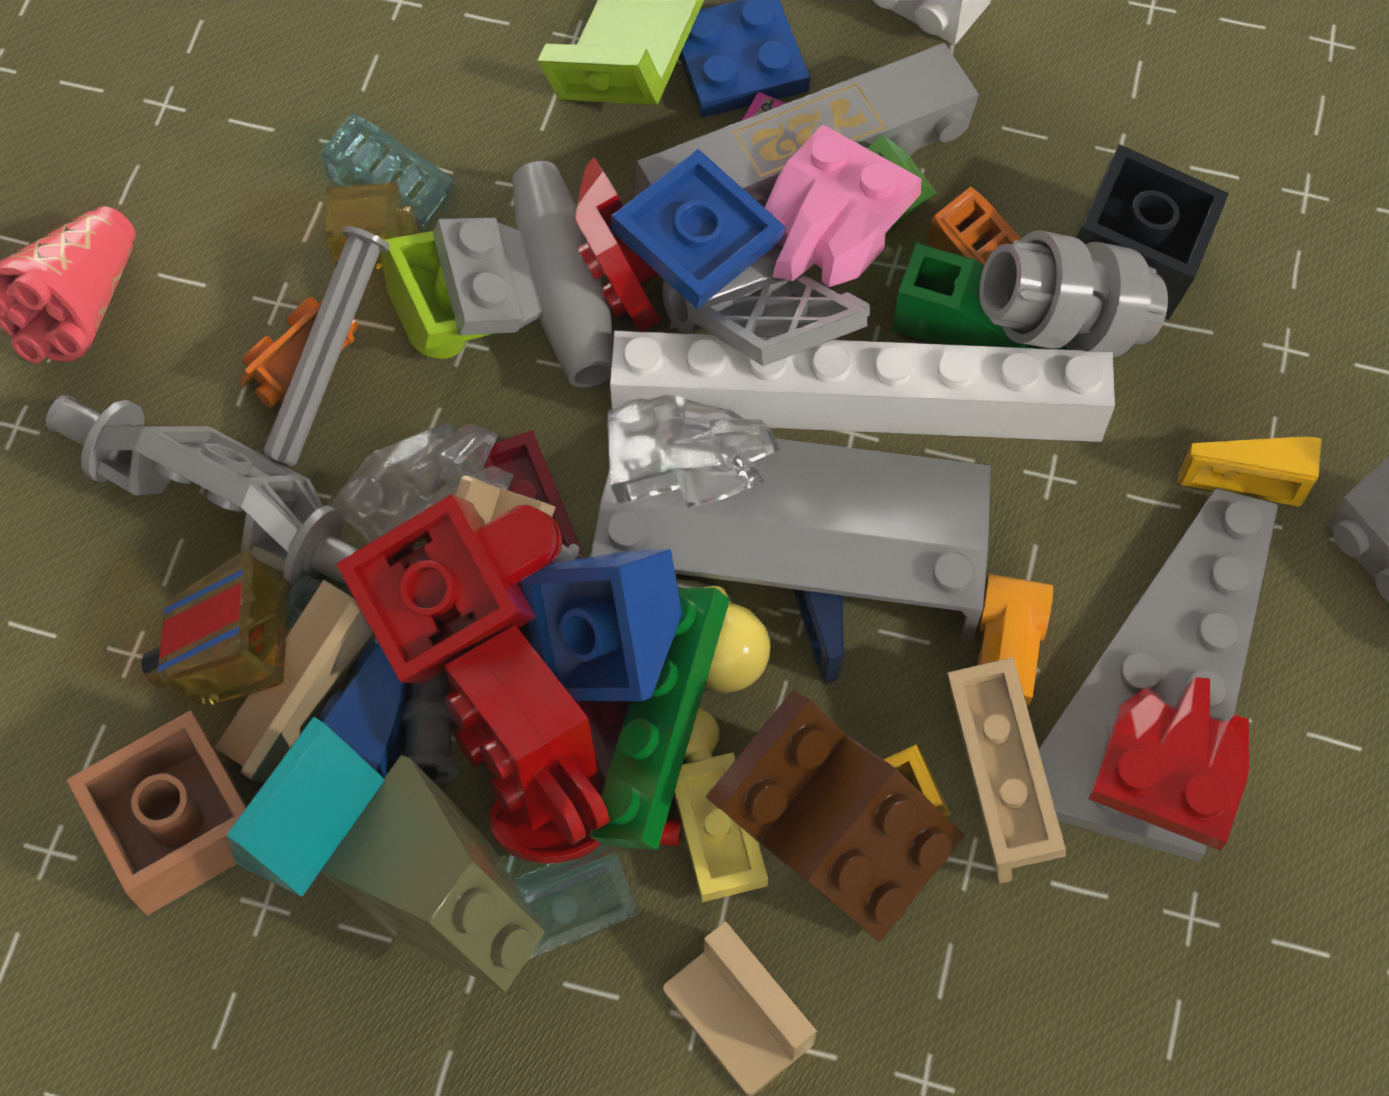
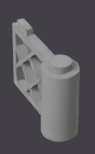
M779 244L770 249L698 309L691 305L665 280L662 285V296L666 311L672 323L680 332L689 334L703 328L761 366L771 364L867 327L870 305L848 292L840 295L804 274H801L794 281L773 278L775 264L783 248ZM792 294H795V295H797V296H799V297H788V296H790V295H792ZM772 316H791V317H772ZM758 336H773L774 338L765 341Z

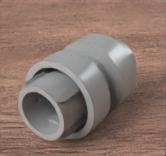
M1040 230L1026 234L1020 241L1015 240L1012 245L1003 244L998 246L987 259L980 280V303L990 322L1002 326L1006 335L1016 343L1050 349L1065 346L1068 350L1113 352V358L1119 357L1126 353L1134 344H1146L1157 335L1165 320L1168 307V293L1164 280L1157 274L1155 268L1147 265L1143 256L1136 250L1101 242H1091L1085 245L1078 238Z

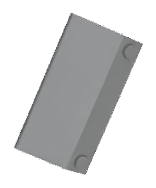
M624 419L601 499L591 557L626 551L671 549L675 574L962 611L960 638L973 640L982 614L989 540L991 465Z

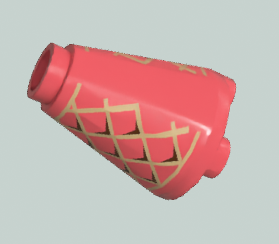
M106 206L99 207L95 211H88L0 261V327L12 337L11 345L20 357L35 364L41 363L45 358L53 361L72 362L83 357L91 348L132 252V243L136 238L133 225L122 213Z

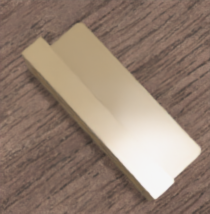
M323 580L215 746L217 750L241 765V773L252 781L265 783L312 718H320L325 704L336 693L374 634L353 597Z
M1014 657L947 672L952 703L999 884L1012 881L1011 869L1066 857L1065 844Z

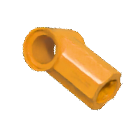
M988 573L984 590L983 610L978 625V631H983L978 665L1014 657L1026 705L1029 706L1033 698L1040 641L1043 642L1045 639L1050 618L1053 585Z

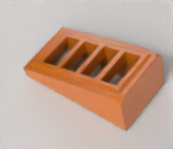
M969 187L935 214L930 223L927 243L932 248L974 259L985 266L990 254L998 246L1003 244L1012 245L1015 240L1020 241L1021 238L973 187ZM982 238L988 242L978 251L973 248V245Z

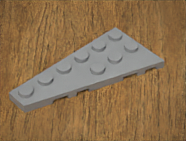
M1218 488L1214 490L1039 748L1058 822L1200 862L1204 857L1206 845L1096 803L1088 798L1106 750L1105 746L1120 705L1144 688L1149 687L1165 703L1175 707L1185 687L1195 677L1210 678V718L1219 721H1229L1234 716L1278 504Z

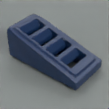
M793 589L821 680L824 679L825 683L838 679L844 652L843 595Z

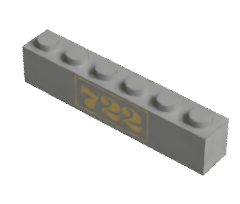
M942 43L638 160L634 196L639 195L695 150L699 149L765 208L776 180L787 161L822 125L829 127L865 148H868L883 135L905 149L908 155L911 156L921 147L939 140L941 142H949L963 134L970 124L979 93L946 44Z

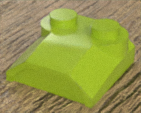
M434 231L384 239L390 244L388 252H381L386 290L415 349L428 357L446 359L459 354L464 349L467 340L490 335H459L433 236Z

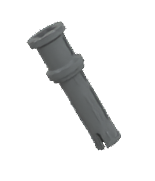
M445 671L424 685L408 683L409 700L404 702L400 718L402 727L405 730V757L410 758L436 785L449 783L459 775L458 761L452 758L451 729L455 728L457 723L444 700V696L448 695V677Z

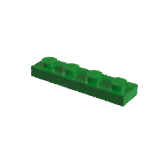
M678 588L682 617L652 697L644 701L629 702L601 798L609 815V823L598 830L591 828L589 837L605 846L658 850L730 601L727 596L716 588Z

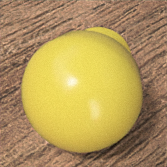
M708 586V587H704V588H716L717 590H719L721 593H723L725 596L728 597V595H727L725 589L722 588V587H720V586ZM729 601L705 684V689L718 693L737 692L752 685L764 672L770 657V639L764 624L751 610L731 603V601Z

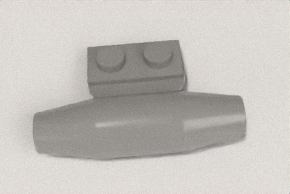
M535 161L523 165L514 173L512 183L516 229L498 223L496 218L438 219L433 236L459 335L515 333L520 328L539 318L540 325L571 385L575 387H592L604 383L611 378L613 334L610 305L602 292V285L604 284L602 276L596 280L594 279L577 249L578 246L587 242L575 221L577 205L555 164L548 161Z

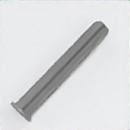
M344 226L342 234L347 238L264 448V454L269 459L283 465L294 466L298 461L380 252H388L390 244L384 239L356 227Z

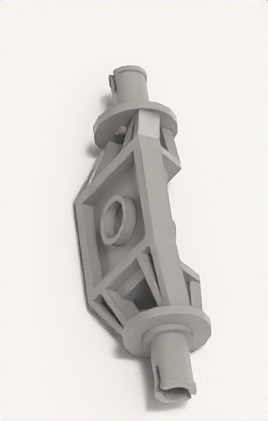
M61 395L51 405L46 417L47 428L83 446L81 468L88 478L98 482L110 480L134 495L161 494L171 480L189 484L192 481L209 490L206 497L214 504L236 512L244 510L246 512L240 552L282 572L287 585L301 590L309 586L320 574H323L349 588L336 563L358 549L339 540L343 526L342 514L333 507L323 506L310 479L209 426H144L145 415L141 406L128 400L115 402L103 411L102 414L76 401L70 395Z

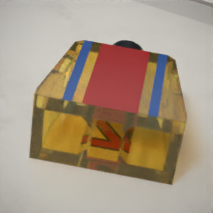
M244 550L170 599L164 608L161 645L146 652L142 657V670L148 681L160 688L169 685L196 703L206 706L282 684L284 682L289 581Z

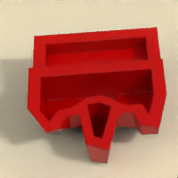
M593 158L587 163L584 171L575 215V221L587 242L578 246L577 249L595 280L605 274L609 278V281L602 285V292L616 317L618 318L628 312L638 331L643 332L661 322L640 285L658 273L609 229L612 215L624 205L601 166Z
M1195 677L1185 687L1175 707L1165 703L1157 693L1146 687L1120 705L1088 799L1221 851L1228 841L1248 779L1249 718L1234 715L1229 721H1219L1210 718V678Z

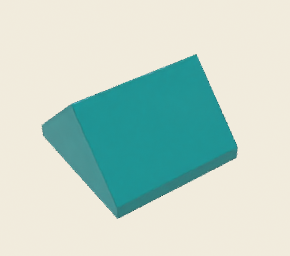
M313 717L226 835L235 863L302 897L385 779L326 724Z

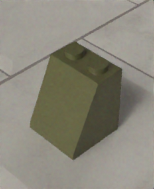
M401 755L384 778V783L320 872L396 939L503 992H507L522 967L530 958L531 953L545 931L483 831L410 758Z

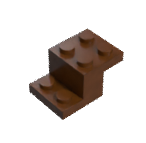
M795 689L790 692L706 796L710 802L774 857L826 897L879 943L892 926L904 915L908 906L935 872L947 861L950 853L965 836L898 769L846 735L809 698Z

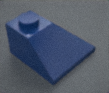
M671 549L617 552L551 564L521 581L522 592L536 615V618L528 622L532 647L575 701H644L652 697L682 617Z

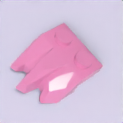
M822 125L787 161L776 180L765 206V209L786 227L782 240L778 243L783 248L776 261L773 278L794 281L816 264L822 268L821 281L827 288L857 279L885 249V233L921 195L922 179L829 127Z

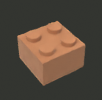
M191 710L66 779L125 893L147 916L237 864L235 863L226 835L245 811L247 805L212 742Z

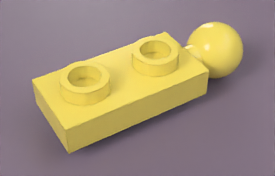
M698 708L684 757L687 764H683L681 767L674 798L701 902H706L767 887L768 876L759 843L706 798L707 794L736 759L734 752L713 757L712 752L719 741V727L709 712Z

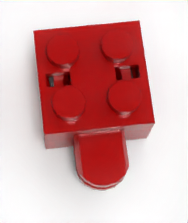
M450 494L342 559L336 565L399 681L424 685L446 671L444 665L511 626L516 625L519 628L536 618L518 582L552 563L558 557L562 550V534L559 525L549 514L527 504L518 505L485 525L473 503Z
M516 625L511 626L444 665L452 691L444 696V700L455 722L461 728L454 733L455 739L462 753L473 767L483 763L493 776V778L489 779V785L497 801L508 815L518 810L532 831L552 820L571 845L586 837L584 825L579 814L594 830H598L609 823L607 809L600 794L597 792L601 790L589 718Z

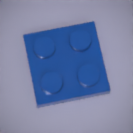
M738 0L700 9L679 57L701 118L750 106L758 92L774 99L809 92L810 76L780 0Z
M697 149L615 212L611 217L609 229L691 305L698 309L782 240L786 227L702 151Z

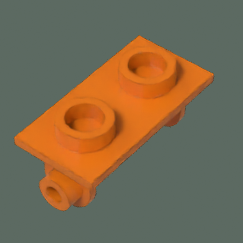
M312 296L306 299L286 319V322L291 326L286 333L276 342L269 336L264 337L242 359L247 368L243 371L239 382L240 386L244 388L255 379L260 384L255 389V393L269 408L274 407L278 402L282 404L323 299L319 303ZM354 319L341 351L355 341L353 334L359 329V326Z

